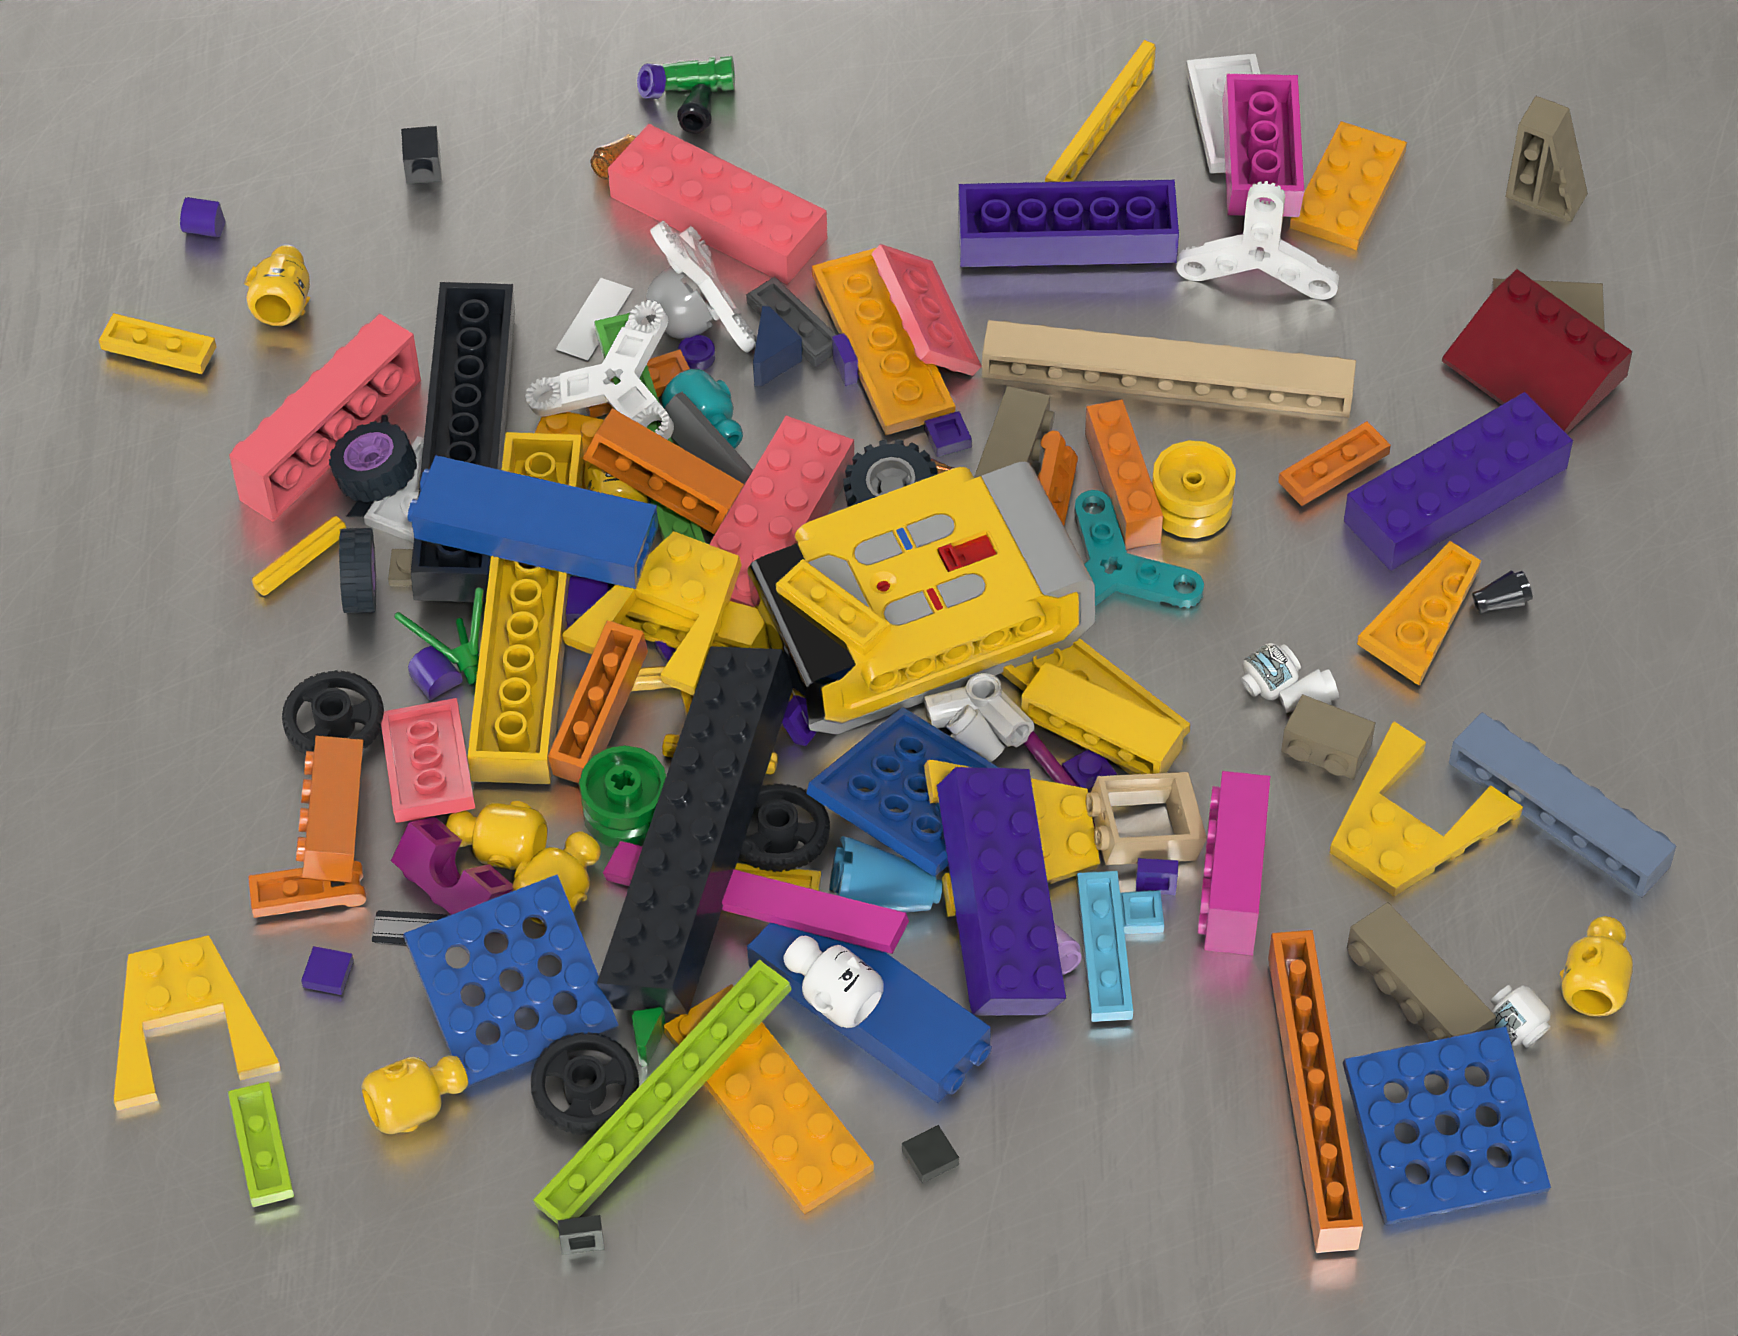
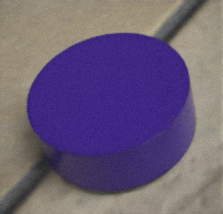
M646 63L638 73V91L645 99H659L663 95L666 86L664 68L660 64Z
M696 335L691 338H685L680 342L678 350H681L690 369L705 370L714 363L715 346L708 337Z

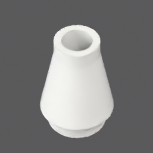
M1317 669L1279 692V698L1285 713L1294 711L1302 694L1331 705V701L1339 699L1338 689L1329 669L1322 672Z
M970 705L958 711L947 724V728L952 732L951 737L989 762L995 760L1005 748L980 710H974Z

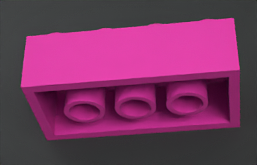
M1227 74L1222 99L1227 214L1230 216H1245L1250 187L1253 184L1258 185V182L1264 184L1265 181H1268V184L1275 183V186L1279 185L1281 190H1284L1283 217H1299L1304 196L1298 75ZM1267 197L1259 198L1260 202L1262 200L1264 201V204H1266V201H1268L1269 204L1270 201H1273L1272 199Z
M1222 771L1221 785L1212 786L1198 934L1205 935V951L1253 956L1259 915L1271 776Z

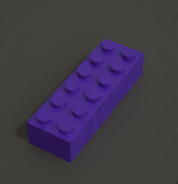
M1175 179L958 184L960 267L1177 263L1179 225Z
M1524 392L1348 493L1344 522L1379 560L1392 571L1567 469L1573 440Z
M955 767L937 785L971 1013L975 1016L1047 1015L1066 999L1030 770L1019 768Z

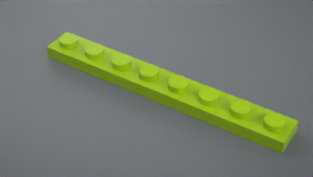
M759 959L533 1199L535 1206L557 1224V1220L579 1218L792 990L790 982Z

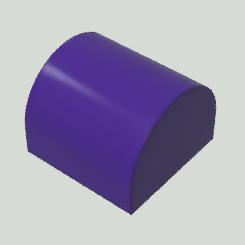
M185 197L180 214L182 232L219 238L226 224L220 203L218 201Z
M433 646L420 650L409 662L408 671L410 677L429 701L463 682L461 674L451 661Z

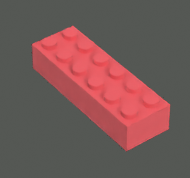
M648 124L608 168L610 196L660 222L665 221L670 227L680 232L692 226L700 234V242L704 240V244L772 278L775 276L786 285L792 281L827 240V210L651 124Z
M379 314L370 323L362 326L358 334L347 345L340 347L335 352L333 358L320 370L313 372L308 381L295 393L290 394L270 417L264 418L252 434L244 441L237 443L229 457L239 500L272 522L287 510L330 468V452L336 446L335 443L345 436V433L356 429L357 426L362 424L366 425L375 421L378 423L382 415H386L421 382L414 334Z
M785 416L709 544L740 557L742 566L730 601L760 608V606L764 605V599L769 600L764 571L765 566L784 559L798 544L795 539V533L803 524L829 513L843 488V479L846 478L845 470L847 465H853L854 439Z

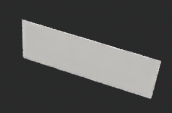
M600 278L555 350L588 361L599 344L594 321L617 316L633 288Z

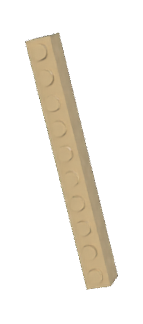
M988 320L982 352V378L1347 418L1350 417L1356 360L1340 357H1324L1303 353H1287L1266 349L1232 347L1230 345L1195 343L1193 341H1176L1156 337H1139L1119 333H1102L1082 329H1066L1046 325H1029Z

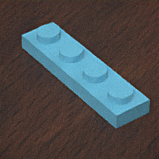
M1118 871L1077 873L1091 1022L1133 1020V1004Z

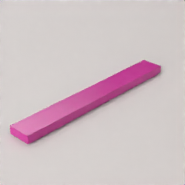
M620 841L603 871L606 880L630 886L643 846ZM733 870L722 901L723 911L893 954L909 922L905 912L738 870Z

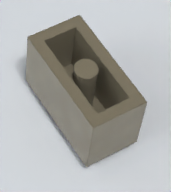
M1302 694L1284 729L1281 752L1289 754L1298 761H1307L1325 768L1331 774L1343 775L1354 780L1372 745L1376 722Z

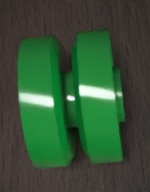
M624 745L607 748L593 756L585 765L579 785L585 826L594 839L613 848H617L620 841L643 846L666 779L665 768L655 755L642 748Z

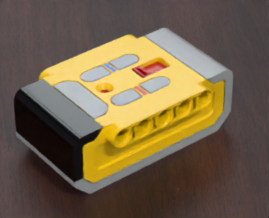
M1028 462L1014 463L976 478L973 477L970 469L967 467H957L803 524L795 533V539L798 544L756 559L750 564L747 571L751 600L765 622L771 649H782L793 685L792 693L801 705L802 715L809 729L836 735L891 715L902 707L907 709L923 703L924 696L965 687L968 680L977 674L988 673L997 675L1003 672V667L1010 664L1017 667L1033 661V656L1037 655V659L1053 654L1056 648L1060 650L1069 648L1073 645V642L1077 641L1095 623L1094 582L1034 469ZM802 559L891 624V631L865 656L861 655L777 592L776 583Z

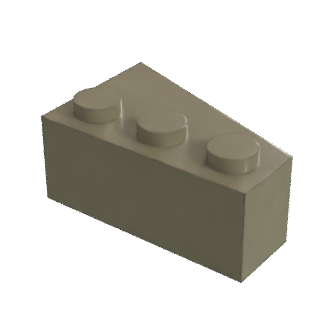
M1535 96L1518 124L1505 197L1572 222L1588 192L1570 109L1556 102Z

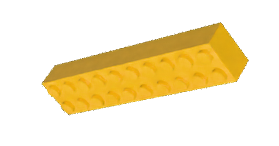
M506 432L501 470L582 488L584 470L582 435ZM491 556L467 755L471 781L551 783L552 770L548 754L556 736L565 651L562 634L567 630L566 607L569 581L572 574Z

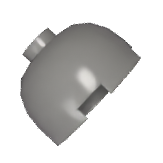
M670 266L653 279L648 287L646 301H656L657 304L662 306L668 316V325L665 332L670 337L682 340L700 335L713 327L710 321L712 316L697 289L693 291L687 283L681 281L687 275L684 272L676 273L672 266ZM656 315L646 316L650 325H652V321L655 323Z

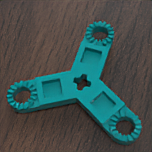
M1088 490L1076 498L1074 508L1075 519L1087 558V562L1084 565L1095 585V606L1114 592L1158 603L1163 601L1173 606L1178 605L1179 608L1186 607V609L1190 608V606H1196V603H1200L1203 597L1204 581L1197 572L1127 553L1113 504L1107 494L1098 490ZM1091 503L1093 505L1097 503V506L1101 505L1103 511L1098 514H1090L1084 508L1087 504L1090 506ZM1110 565L1117 566L1112 574L1105 573V569H1108ZM1179 582L1180 584L1185 582V584L1189 583L1190 586L1193 585L1195 590L1184 594L1178 592L1175 589V585L1178 586Z

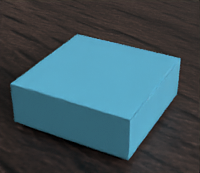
M1160 891L1120 893L1125 934L1164 932Z

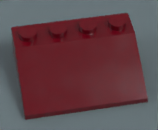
M1516 269L1490 294L1443 355L1442 362L1501 405L1525 392L1568 434L1628 376L1632 350Z

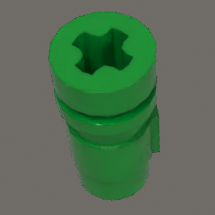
M720 56V60H716V57H709L708 61L687 60L676 61V63H663L662 65L666 75L665 91H691L693 86L697 84L708 86L712 92L718 91V88H722V91L735 90L733 56Z

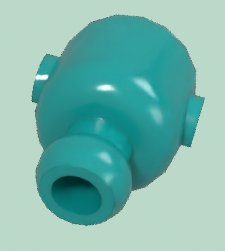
M689 369L672 378L662 394V407L665 408L674 395L683 391L735 449L742 441L743 431L740 424L732 420L734 407L730 390L725 382L722 380L715 381L711 375L701 369Z

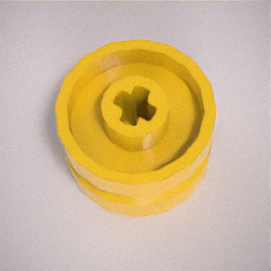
M1188 440L1175 443L1160 453L1154 462L1152 485L1163 514L1162 528L1165 531L1179 537L1197 539L1213 535L1226 525L1232 515L1236 469L1231 458L1221 448L1204 441Z

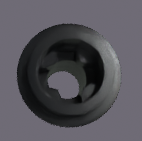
M704 84L693 86L691 93L677 111L679 124L688 133H701L711 124L712 91L708 86Z
M1511 570L1482 589L1472 592V597L1479 614L1488 611L1523 607L1526 601L1533 599V594L1523 571L1514 573Z

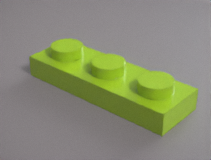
M269 1081L228 1091L252 1207L293 1198L292 1183Z

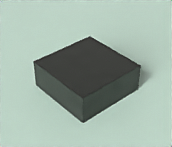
M939 1125L902 1142V1152L922 1184L959 1166V1156Z
M600 1215L557 1220L562 1255L605 1250Z

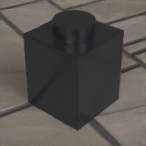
M437 126L401 129L406 184L442 181Z

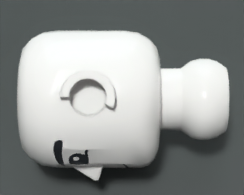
M800 936L789 946L784 955L786 967L792 972L802 973L805 976L802 983L804 998L817 1011L840 1027L852 1028L859 1025L873 1011L882 997L884 985L881 976L849 949L841 945H835L822 952L815 939L809 936Z

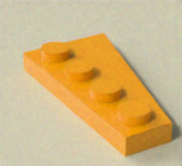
M1449 541L1358 635L1357 645L1420 686L1480 570L1481 560L1452 541Z

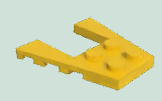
M673 531L648 554L636 589L620 585L612 587L562 634L564 643L592 655L606 621L620 624L637 598L695 620V623L660 676L664 684L694 695L710 646H712L715 635L718 636L722 625L721 616L725 604H729L742 566L740 557Z
M1395 721L1391 724L1331 843L1329 852L1393 897L1433 873L1435 867L1447 859L1453 860L1463 854L1466 847L1480 838L1485 840L1498 831V827L1507 821L1518 819L1523 809V806L1490 785L1452 828L1442 836L1383 795L1424 752L1426 745L1424 740Z
M927 760L924 769L930 803H939L937 785L955 767L968 766ZM1031 778L1048 883L1052 884L1076 876L1077 873H1085L1096 869L1100 864V859L1095 845L1092 816L1090 817L1087 814L1086 810L1088 789ZM945 873L942 877L947 917H952L956 915L951 877L950 873Z
M209 935L128 954L114 1089L116 1110L158 1101L145 1030L224 1011L240 1081L281 1071L278 1058Z

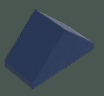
M762 306L753 359L754 386H763L802 362V338L770 306Z

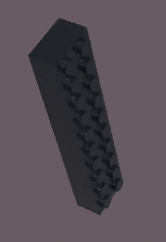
M440 282L420 481L424 470L431 468L435 455L494 469H502L515 320L513 284ZM414 538L411 563L413 600L474 602L475 590L479 587L483 589L482 602H486L491 556Z
M710 646L597 981V985L614 1009L638 1011L662 1007L664 1008V1013L689 1014L723 908L722 901L733 870H735L796 681V674L782 649Z

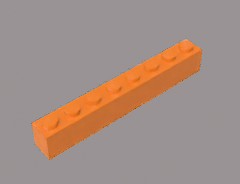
M1313 930L1272 933L1268 961L1316 1253L1358 1250L1363 1222Z

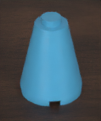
M841 837L840 841L843 847L837 846L829 890L837 893V896L905 913L929 911L933 903H939L942 893V880L936 879V876H932L909 860L856 839Z

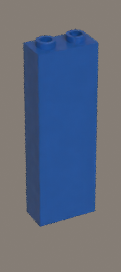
M435 455L431 468L424 470L420 481V495L418 500L413 499L408 510V521L412 522L415 539L633 589L637 587L658 530L657 505Z
M769 923L747 946L748 965L750 968L760 959L790 982L792 990L787 995L936 1103H939L948 1093L952 1095L957 1092L965 1080V1074L973 1065L980 1066L991 1052V1027L886 952L774 923ZM809 936L815 939L822 952L835 945H841L849 949L881 976L884 985L882 997L873 1011L859 1025L852 1028L840 1027L817 1011L804 998L802 983L805 976L802 973L790 971L784 963V955L787 949L798 937Z

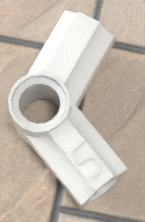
M977 674L968 680L965 687L924 696L929 723L937 729L946 727L958 711L970 705L974 710H980L995 735L1007 747L1015 746L1017 748L1025 743L1030 733L1034 730L1033 721L1001 690L999 679L992 674Z

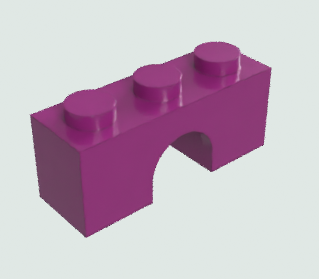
M436 817L409 822L390 861L403 871V875L408 880L416 883L429 894L430 899L435 904L443 907L451 915L513 891V884L490 864L465 869L460 875L456 868L455 856L462 840Z

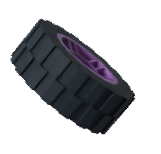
M377 421L370 422V424L359 425L352 431L349 430L344 434V437L335 443L336 446L330 452L331 459H329L331 471L343 494L346 497L350 496L354 501L384 500L383 498L395 495L398 490L407 486V482L410 479L412 480L415 475L414 470L417 469V462L415 460L417 457L404 430L401 431L400 426L392 425L390 422L385 421L383 423H377Z
M340 529L339 565L343 613L375 612L376 561L373 529Z

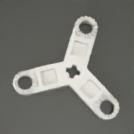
M1265 181L1264 184L1262 182H1258V185L1253 184L1249 189L1243 234L1206 242L1204 246L1200 247L1192 246V249L1187 247L1186 250L1183 249L1177 262L1178 273L1191 281H1204L1259 268L1305 295L1319 300L1335 296L1339 284V275L1336 274L1337 271L1331 270L1332 267L1328 266L1326 268L1325 265L1317 263V259L1281 240L1285 194L1279 185L1275 186V183L1270 185L1268 181ZM1267 197L1273 201H1270V204L1266 201V204H1264V201L1260 202L1259 198ZM1257 247L1264 248V251L1257 250ZM1188 262H1198L1202 264L1201 268L1200 266H1197V268H1195V265L1191 267V264H1188ZM1315 280H1321L1326 282L1327 286L1326 284H1323V287H1321V284L1317 286V283L1313 282Z
M661 221L650 229L654 240L664 252L676 273L684 272L699 286L707 298L705 304L711 316L716 321L721 319L733 339L744 352L748 353L755 348L757 337L753 334V330L748 331L750 326L741 317V312L718 280L714 262L710 258L712 255L711 251L704 244V240L700 242V234L690 226L678 235L676 232L673 233L671 227L669 228L665 221Z
M647 300V303L643 301L639 306L637 304L635 306L636 309L630 311L631 315H629L625 327L621 328L602 364L560 373V376L549 377L548 379L542 377V380L537 379L535 384H530L531 388L526 390L528 393L525 397L532 411L538 416H551L609 402L615 410L646 428L653 421H662V427L659 426L660 430L656 429L655 433L668 440L674 430L673 421L667 411H665L639 379L668 325V316L662 306L657 304L656 301L651 302V300ZM656 315L655 323L652 321L651 326L647 324V327L640 325L646 316ZM615 376L621 380L617 385L610 381ZM553 391V398H549V402L545 401V404L538 402L539 397L543 393Z

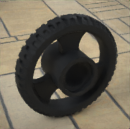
M335 670L328 671V673H325V671L317 673L314 677L310 676L304 679V682H300L290 692L287 700H285L282 711L283 728L290 743L301 753L304 752L305 755L306 751H314L316 736L348 738L355 729V723H361L365 725L364 728L349 739L363 740V748L366 749L373 743V740L377 738L382 729L381 722L384 715V705L381 695L370 681L356 673L351 674L349 671L345 672L342 670L340 672ZM338 688L353 690L362 695L366 700L360 704L351 705L348 694ZM304 701L311 702L315 726L310 731L302 733L296 724V717Z
M783 783L762 785L755 807L759 808L758 832L745 836L739 858L754 868L759 867L760 870H773V872L796 870V867L801 868L808 865V862L811 863L822 853L829 840L830 820L825 806L807 795V790H804L802 787L797 788L796 785H784ZM793 804L809 812L815 821L810 823L798 822V812ZM798 841L804 844L803 847L793 851L796 848Z
M584 1032L574 1033L572 1036L570 1034L561 1037V1040L557 1039L540 1054V1057L537 1058L531 1074L532 1098L539 1113L554 1127H558V1129L565 1132L570 1131L572 1134H595L639 1088L637 1066L627 1049L623 1048L616 1040H611L610 1037L602 1034L600 1036L598 1033L588 1032V1034H584ZM579 1050H593L604 1053L612 1059L603 1066L593 1056L580 1055L570 1060L567 1054ZM546 1076H557L564 1080L565 1098L570 1105L566 1111L562 1112L550 1101L545 1089ZM583 1079H589L594 1082L588 1087L576 1085L578 1081ZM615 1083L624 1085L623 1093L614 1106L598 1115L592 1113L591 1110L599 1107L605 1100L607 1085Z

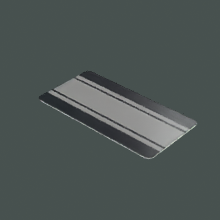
M378 910L375 916L372 942L407 945L403 937L405 932L445 918L448 915Z

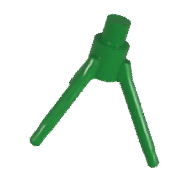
M478 587L475 590L470 642L463 619L458 618L456 619V625L461 646L454 649L447 647L400 612L395 613L394 618L444 654L453 664H457L460 673H465L469 686L476 684L479 663L482 588Z

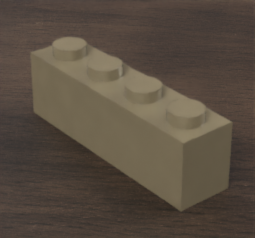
M1012 386L1006 387L974 478L982 477L984 474L1014 463L1028 462L1033 466L1034 461H1041L1044 452L1041 440L1044 433L1052 430L1055 412L1050 411V395Z
M1389 902L1350 927L1347 949L1352 960L1357 965L1364 966L1374 976L1379 989L1386 995L1390 994L1401 1005L1405 1017L1410 1022L1417 1023L1428 1034L1430 1041L1494 1028L1496 1015Z

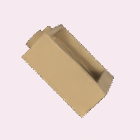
M1189 772L1097 776L1092 791L1086 796L1087 814L1090 817L1093 816L1096 827L1094 833L1095 845L1098 850H1102L1105 865L1137 864L1138 858L1178 860V862L1197 861L1207 836ZM1166 803L1174 835L1119 837L1111 806Z

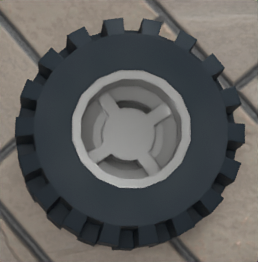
M886 439L879 441L880 446L873 447L870 444L864 447L865 453L863 455L858 452L852 458L853 465H847L845 470L846 478L843 479V487L847 507L937 475L936 464L934 461L931 462L930 455L925 450L919 452L918 445L912 442L905 446L903 440L895 439L894 444H888Z

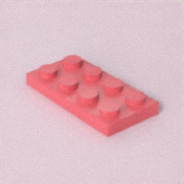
M880 244L872 252V256L878 266V273L889 290L890 300L896 306L901 316L902 326L912 340L916 356L926 364H935L953 372L958 371L974 376L982 365L933 261Z
M457 698L384 711L381 727L395 822L416 821L426 817L475 809Z

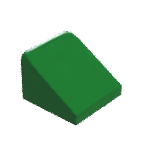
M662 1007L638 1010L632 1014L638 1061L641 1067L649 1065L664 1033L665 1015L664 1008Z

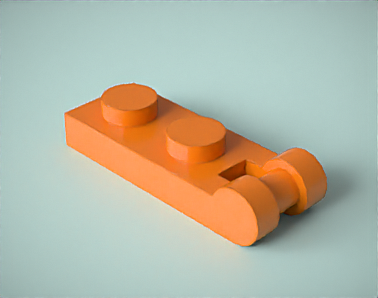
M1050 431L1041 440V446L1045 453L1038 479L1064 526L1078 456L1070 446H1065L1066 441L1058 431Z
M353 860L351 882H344L343 886L332 887V882L336 881L302 878L303 867L248 876L251 908L254 918L337 905L357 907L366 902L365 888L360 885V880L363 878V867L359 861Z

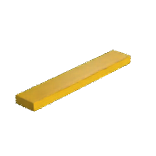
M1146 40L1141 43L1046 175L1045 182H1073L1154 70L1156 50L1154 43Z

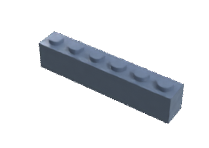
M1481 712L1453 741L1449 759L1450 765L1483 788L1487 789L1491 785L1523 806L1522 815L1641 898L1671 867L1677 846L1665 834L1651 829L1638 820L1633 812L1619 807L1606 798L1598 788L1587 785L1574 776L1566 766L1557 764L1542 754L1534 744L1525 742L1510 732L1502 722L1493 720Z

